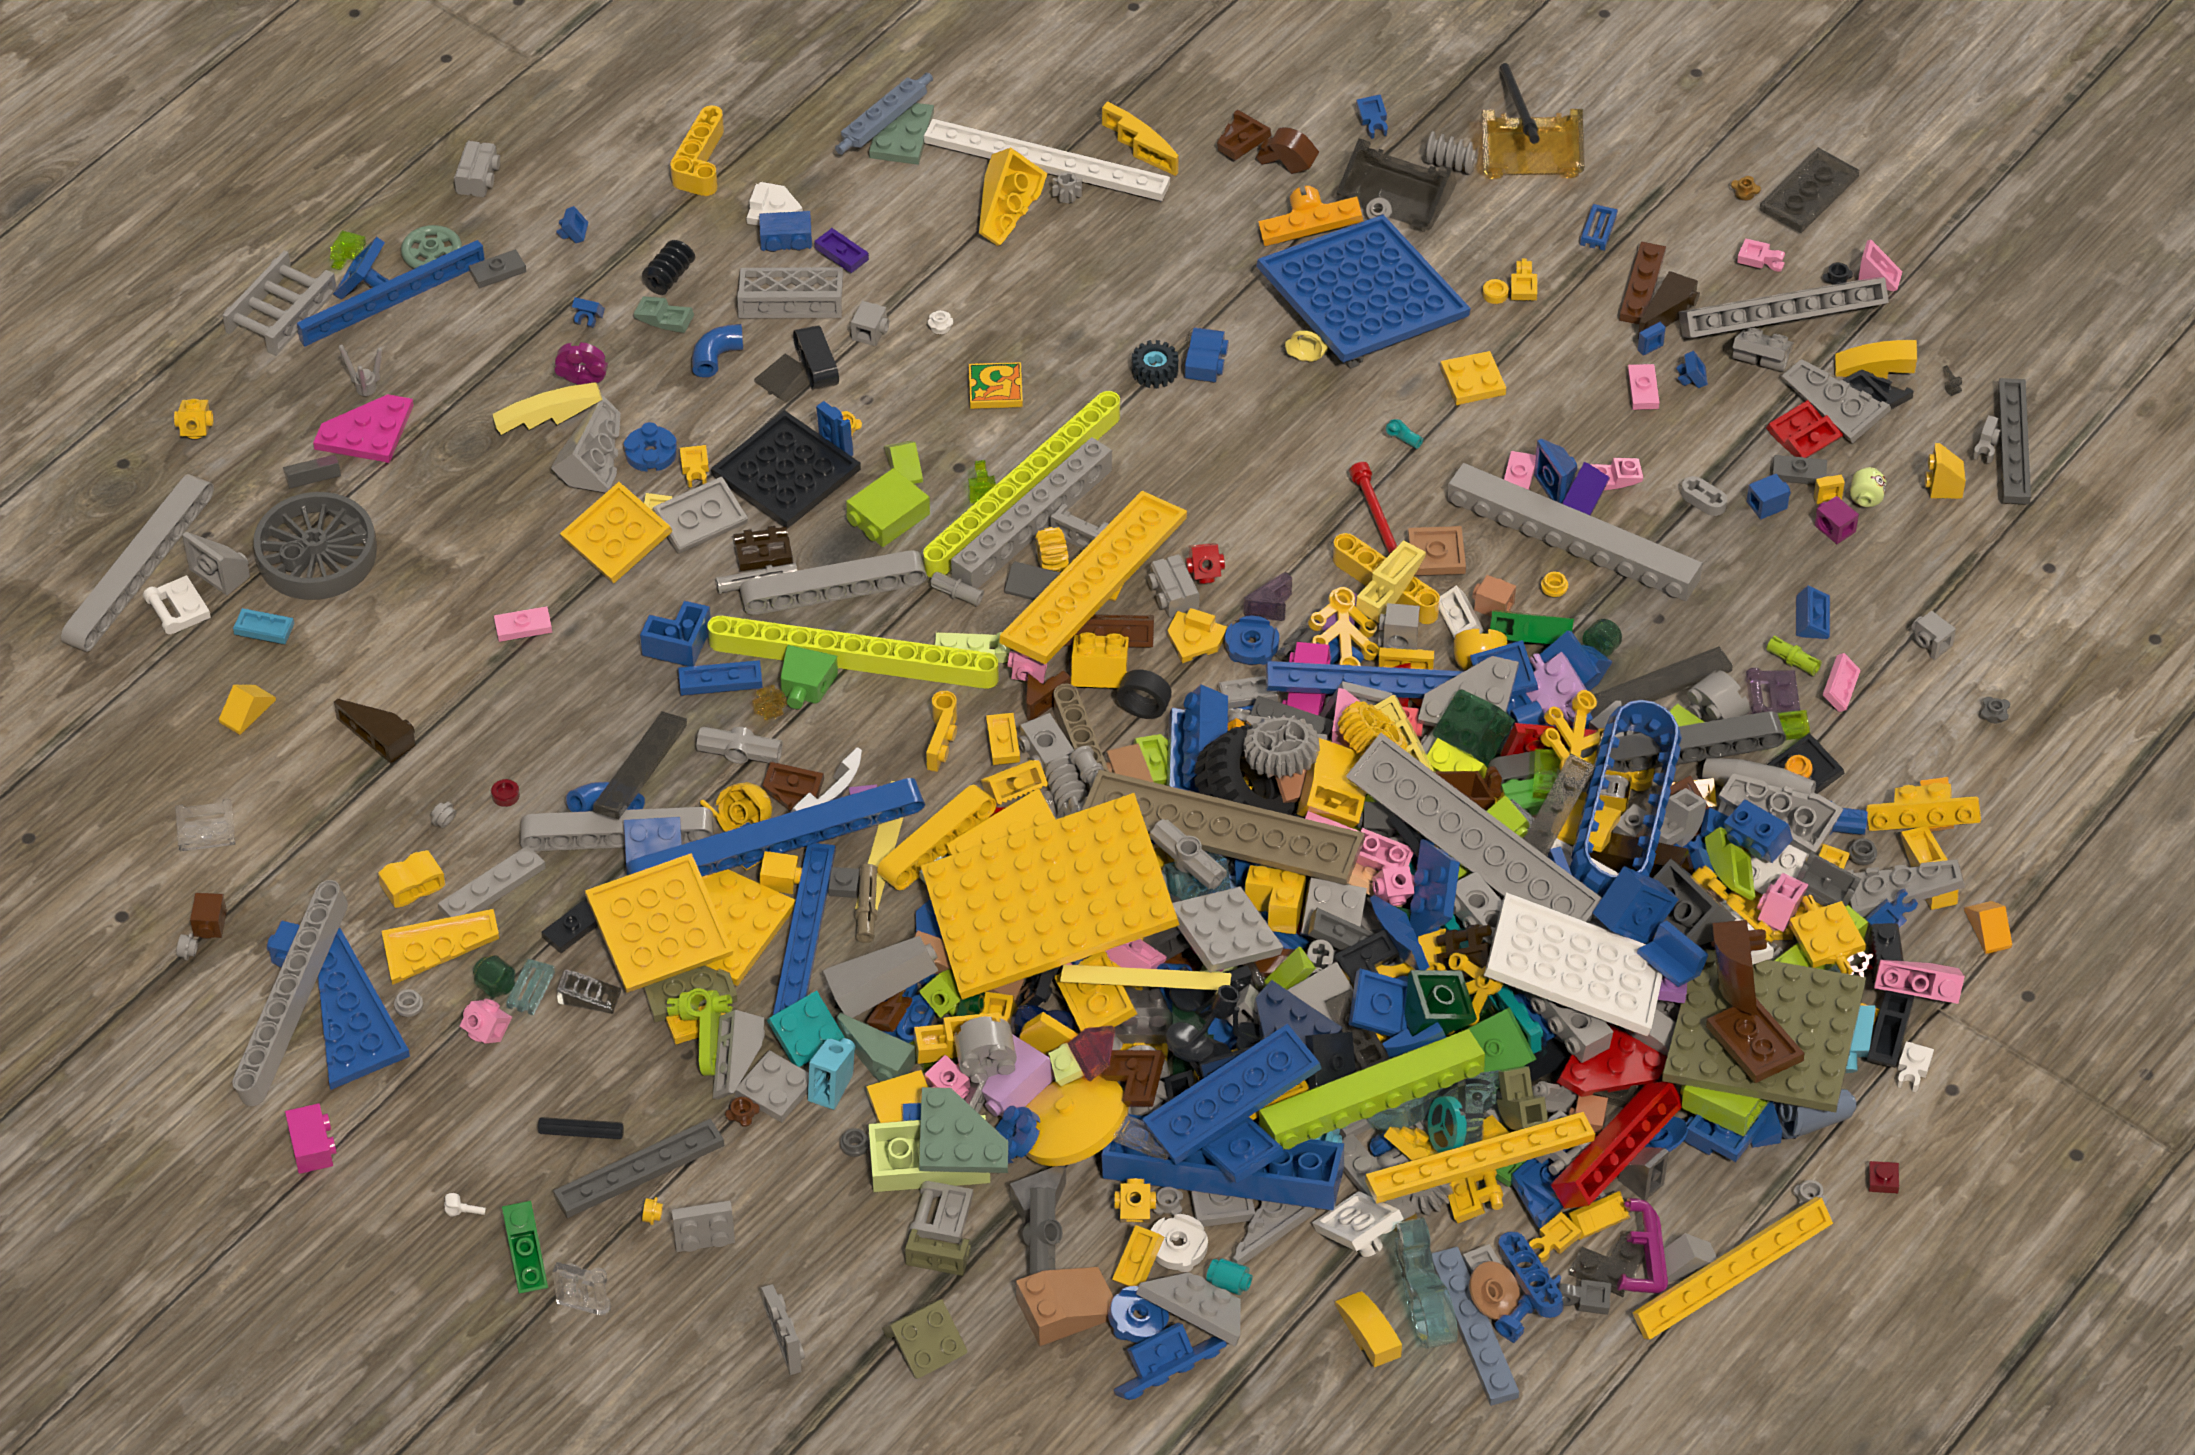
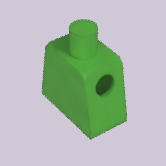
M792 645L787 646L781 674L782 695L788 697L787 704L791 708H802L804 701L819 703L838 675L837 656Z

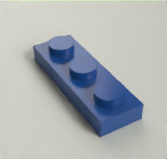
M760 660L678 667L681 695L763 688Z

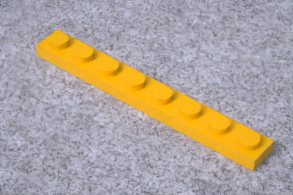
M1580 1112L1366 1174L1365 1182L1375 1203L1378 1204L1594 1141L1595 1133L1584 1112Z
M1814 1197L1632 1312L1643 1338L1652 1339L1832 1225L1833 1222L1823 1199Z

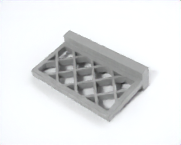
M843 267L740 268L737 296L738 317L842 318ZM746 277H757L758 279L752 282ZM775 277H783L784 279H782V280H780V281L778 282V281L774 280L773 278H775ZM800 277H809V279L806 280V281H804V282H803L802 280H800L799 278H800ZM826 277H836L830 282L824 279ZM765 283L770 285L767 289H763L760 286ZM790 283L796 285V287L792 289H789L786 286ZM815 283L822 285L818 289L811 287Z

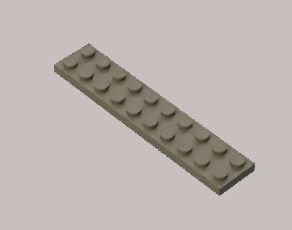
M1103 770L1098 771L1082 809L1085 810L1135 793L1149 835L1157 822L1162 819H1168L1186 836H1194L1199 839L1204 851L1348 885L1365 841V833Z

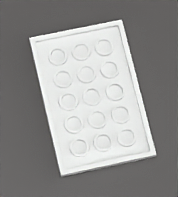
M1506 893L1502 901L1484 976L1648 1036L1652 1029L1663 974L1637 954L1638 949L1646 944Z

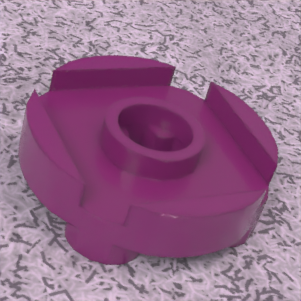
M580 342L579 346H571L572 343H567L559 348L554 369L558 376L577 385L599 383L604 379L608 362H605V355L600 349Z

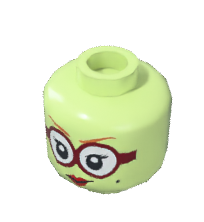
M1871 467L1858 470L1852 478L1850 488L1852 500L1863 507H1873L1880 504L1884 498L1886 488L1885 476L1877 469Z

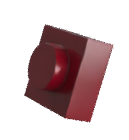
M1869 1161V1192L1898 1194L1899 1163Z

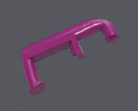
M1628 1198L1624 1203V1207H1626L1627 1211L1642 1212L1644 1232L1631 1231L1626 1238L1627 1242H1632V1244H1644L1648 1279L1626 1277V1274H1622L1617 1284V1290L1662 1293L1668 1286L1660 1218L1653 1207L1645 1200Z

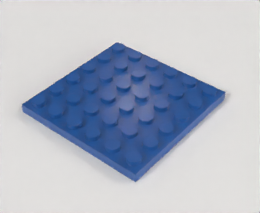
M1384 214L1259 258L1256 267L1342 362L1468 317L1471 310Z

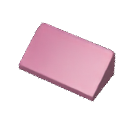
M1141 939L1106 950L1110 960L1123 968L1157 969L1167 958Z

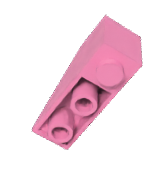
M1880 960L1874 988L1958 1004L1965 976L1959 968L1944 965Z

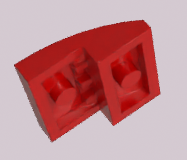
M1809 400L1770 422L1766 427L1769 433L1788 452L1795 457L1803 458L1812 456L1843 436L1829 416L1826 415L1822 418Z

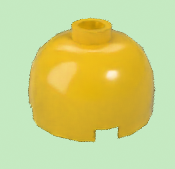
M1469 629L1457 633L1453 649L1458 666L1465 671L1473 667L1470 655L1507 645V636L1502 632L1488 629V634H1479V629Z
M749 782L737 783L727 787L720 792L716 800V806L719 805V814L716 815L717 820L725 832L740 828V826L747 822L753 824L772 817V803L768 794L760 786Z

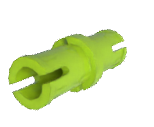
M1773 636V639H1770L1766 648L1768 652L1785 660L1787 665L1791 667L1794 665L1811 676H1815V673L1819 671L1822 664L1821 660L1802 651V647L1798 645L1793 646L1777 636Z

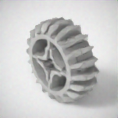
M1284 714L1281 718H1275L1272 715L1270 720L1262 718L1260 724L1254 723L1253 728L1247 730L1244 742L1245 758L1250 764L1251 769H1256L1258 774L1266 773L1268 778L1273 775H1277L1279 779L1284 775H1288L1291 778L1294 773L1302 775L1303 769L1310 770L1311 764L1316 763L1320 751L1317 731L1313 729L1312 724H1306L1305 719L1297 720L1295 715L1291 718H1286Z

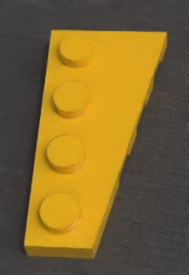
M494 909L383 930L382 937L392 985L499 939Z

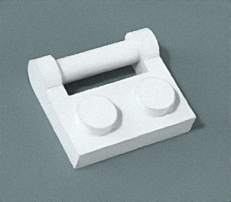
M187 575L158 588L149 587L143 593L146 602L153 606L163 622L162 627L167 634H174L211 618L209 609ZM167 598L179 617H172L161 600Z

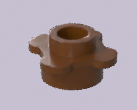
M738 1097L732 1101L731 1109L726 1111V1118L729 1121L735 1120L741 1126L747 1127L752 1124L754 1115L760 1112V1107L747 1097Z

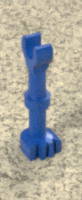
M1560 1275L1553 1280L1558 1288L1561 1282ZM1538 1281L1535 1287H1540L1545 1283ZM1527 1295L1521 1297L1517 1308L1510 1316L1501 1315L1495 1322V1328L1498 1333L1513 1343L1524 1333L1525 1327L1522 1326L1523 1324L1520 1321L1527 1313L1530 1314L1535 1310Z

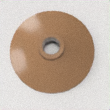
M1493 1261L1484 1262L1473 1270L1469 1281L1471 1298L1478 1310L1486 1317L1498 1320L1501 1315L1510 1316L1517 1308L1518 1301L1520 1300L1519 1286L1511 1271L1504 1265Z

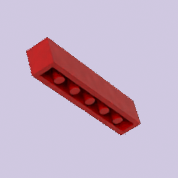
M1658 1082L1646 1084L1598 1134L1594 1141L1556 1178L1551 1187L1564 1209L1589 1206L1682 1108V1099L1673 1083Z

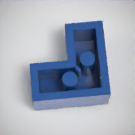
M684 601L675 620L649 615L640 634L642 655L685 666H695L708 636L707 626L711 619L710 606Z

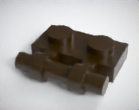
M768 526L766 530L752 532V529L743 530V533L733 534L740 571L766 568L768 565L773 567L793 564V555L786 527L776 528V526Z
M1475 924L1468 926L1466 930H1448L1445 934L1437 936V945L1439 947L1446 946V952L1436 954L1437 963L1443 964L1447 971H1457L1450 968L1449 958L1453 953H1460L1466 955L1468 961L1479 968L1486 967L1492 944H1482L1481 941L1483 937L1492 935L1491 926L1489 924L1483 926ZM1468 941L1469 947L1459 949L1460 942ZM1460 958L1457 960V966L1460 964ZM1462 971L1464 979L1473 978L1465 971Z

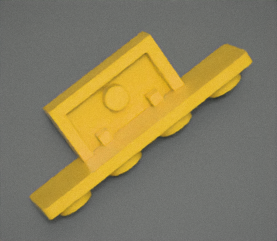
M1951 784L1905 785L1895 788L1894 803L1869 804L1866 806L1870 831L1981 822L1979 798L1977 796L1952 798Z

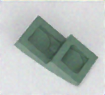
M643 296L633 315L636 319L649 325L685 333L694 317L692 307L669 306L666 298Z

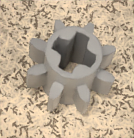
M1063 172L1058 176V179H1052V196H1058L1060 202L1072 203L1077 197H1082V179H1077L1075 173Z

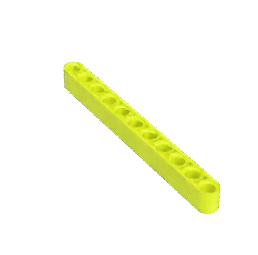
M1104 391L1096 396L929 543L923 551V561L927 576L932 578L935 572L944 575L952 570L951 559L1091 437L1099 440L1120 420L1119 395L1113 391Z
M715 616L709 620L707 626L709 645L718 652L784 661L786 648L788 645L836 655L838 668L983 689L992 688L999 682L998 658L994 654L728 616Z

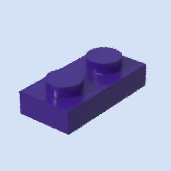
M833 228L814 241L816 250L850 273L869 260V253Z

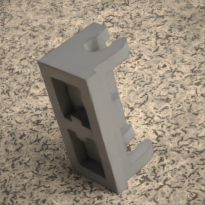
M1064 503L1055 514H1052L1051 527H1059L1064 533V538L1067 542L1085 549L1106 528L1108 523L1104 522L1100 528L1071 515V512L1067 511L1069 505Z

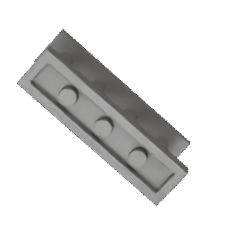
M284 250L233 305L225 310L223 320L226 333L231 334L239 325L264 336L267 352L277 356L298 333L297 322L315 315L334 295L333 293L336 290L334 273L325 270L317 278L310 277L291 268L289 253ZM286 276L309 288L299 295L278 284ZM271 292L294 304L288 310L283 311L262 300ZM254 309H257L278 319V321L273 326L267 327L247 316Z

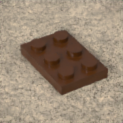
M1757 998V1015L1732 1007L1707 1018L1706 1027L1754 1083L1803 1062L1805 1055Z

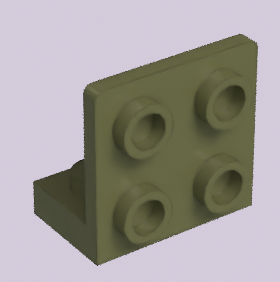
M942 1299L933 1301L882 1328L887 1339L895 1337L915 1379L927 1375L968 1352Z

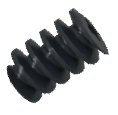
M668 241L659 254L649 263L648 267L643 270L642 279L645 285L655 294H666L668 289L672 288L673 283L678 281L679 276L683 275L684 271L689 268L690 263L694 262L696 258L695 253L682 241Z

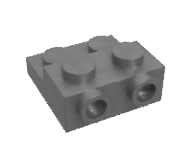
M1125 987L1138 1014L1114 1027V1034L1123 1043H1167L1166 1033L1172 1025V1013L1167 1007L1160 988L1136 990L1133 987Z

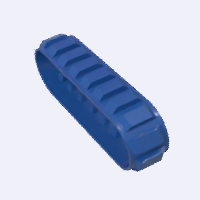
M1637 700L1631 701L1624 706H1618L1609 716L1599 741L1597 756L1586 793L1587 797L1584 801L1582 817L1576 833L1577 838L1571 853L1572 862L1569 868L1574 878L1601 898H1603L1618 875H1611L1601 870L1592 862L1589 853H1592L1594 845L1589 842L1591 832H1597L1599 823L1594 820L1596 811L1603 810L1604 802L1599 799L1601 789H1608L1610 781L1604 778L1606 769H1611L1614 766L1615 760L1609 756L1611 748H1618L1620 740L1615 735L1619 732H1641L1651 737L1662 751L1658 757V761L1663 764L1661 773H1655L1653 782L1658 785L1656 794H1650L1648 803L1653 806L1651 815H1645L1643 819V824L1648 827L1646 836H1640L1638 840V845L1643 848L1641 857L1634 858L1632 866L1637 869V872L1649 876L1654 864L1655 850L1659 843L1660 829L1664 822L1665 808L1671 792L1670 787L1676 771L1675 766L1681 750L1679 744L1682 737L1674 716L1665 707L1652 701Z

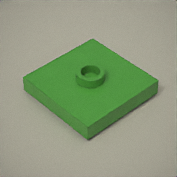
M1510 1007L1468 1028L1485 1053L1484 1072L1479 1074L1482 1080L1493 1082L1499 1078L1498 1071L1521 1067L1536 1060Z

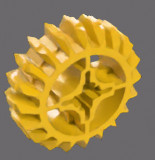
M1355 701L1349 707L1347 706L1337 722L1339 731L1344 735L1343 739L1350 744L1349 746L1357 754L1362 756L1380 733L1407 751L1406 738L1401 734V729L1395 725L1396 722H1393L1388 715L1382 713L1381 709H1376L1374 705H1368L1364 701Z

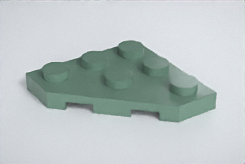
M922 1087L919 1171L1008 1173V1141L952 1088Z

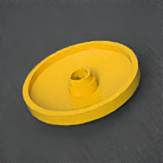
M1086 1072V1075L1063 1086L1059 1085L1056 1081L1048 1085L1025 1106L1035 1112L1040 1118V1122L1036 1121V1128L1040 1130L1039 1136L1026 1156L1041 1165L1064 1166L1085 1160L1105 1148L1121 1131L1128 1116L1129 1107H1126L1122 1101L1124 1091L1117 1081H1106L1102 1073Z

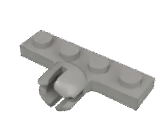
M1354 1134L1342 1139V1143H1344L1343 1171L1362 1193L1371 1197L1373 1196L1365 1182L1366 1174L1412 1161L1405 1154H1402L1403 1152L1397 1147L1382 1154L1380 1157H1374L1365 1149ZM1406 1196L1384 1202L1399 1209L1403 1220L1416 1214L1415 1206Z

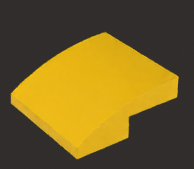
M1572 797L1567 798L1551 826L1548 834L1549 839L1553 840L1556 837L1567 844L1574 845L1577 838L1578 825L1582 817L1583 800ZM1603 806V810L1595 812L1594 820L1599 823L1597 832H1591L1589 842L1594 845V851L1602 852L1610 842L1611 831L1620 821L1621 810Z
M921 1070L866 1086L867 1095L876 1114L877 1123L902 1122V1104L921 1103L922 1087H928Z

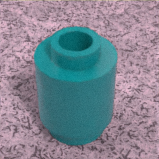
M1221 1258L1220 1260H1212L1207 1271L1206 1280L1218 1288L1241 1295L1243 1291L1247 1292L1249 1290L1253 1275L1249 1274V1267Z

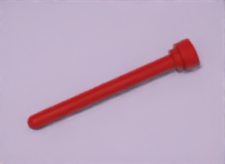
M1367 462L1355 463L1350 467L1349 474L1352 481L1361 486L1390 555L1397 548V544L1370 483L1372 471Z

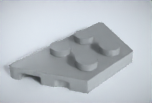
M1190 1272L1139 1284L1137 1295L1233 1346L1238 1344L1240 1338L1241 1299L1235 1297L1229 1291L1218 1288L1205 1281L1201 1276Z

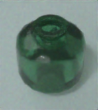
M1605 618L1593 622L1582 636L1583 645L1594 647L1606 657L1610 656L1622 642L1620 628L1616 623Z
M497 955L481 958L473 968L474 984L490 997L507 995L515 986V969Z

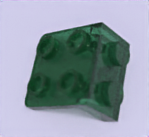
M1460 689L1435 727L1433 736L1465 752L1487 767L1491 759L1495 757L1503 739L1510 732L1515 720L1500 707Z

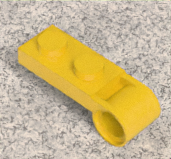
M939 691L932 697V717L937 727L926 755L927 770L938 772L941 762H946L949 754L948 744L950 741L955 740L957 725H955L957 720V699L950 691Z

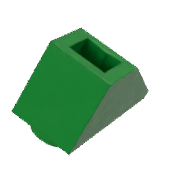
M1493 609L1490 629L1502 632L1507 636V640L1510 641L1523 640V642L1553 644L1566 631H1573L1574 618Z
M531 1201L502 1206L504 1225L519 1294L548 1288Z

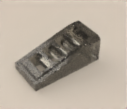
M564 970L557 988L559 1004L611 1014L614 1013L621 994V988L570 970ZM581 989L585 990L584 994L580 993ZM593 992H597L595 998L591 997ZM604 994L609 995L606 1002L602 1001Z

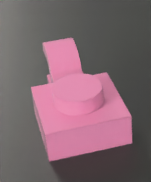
M1745 238L1738 254L1737 263L1761 269L1765 263L1770 269L1781 272L1784 267V262L1782 261L1785 253L1779 250H1770V244Z

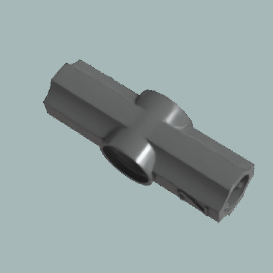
M1030 1188V1222L1024 1227L1023 1238L1030 1247V1275L1041 1271L1055 1270V1245L1060 1243L1063 1235L1060 1223L1055 1220V1188Z

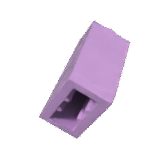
M1013 1034L1017 1056L1015 1071L1008 1075L997 1074L988 1077L982 1089V1093L987 1101L985 1106L996 1117L998 1115L1003 1117L1004 1111L1009 1106L1013 1105L1016 1108L1025 1107L1055 1079L1050 1058Z

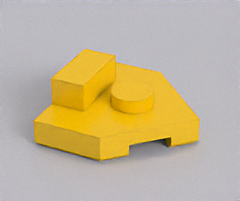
M1190 608L1187 614L1177 611L1167 630V636L1171 644L1175 646L1181 662L1185 663L1193 660V657L1205 653L1210 655L1218 652L1225 639L1228 627L1215 623L1214 615Z

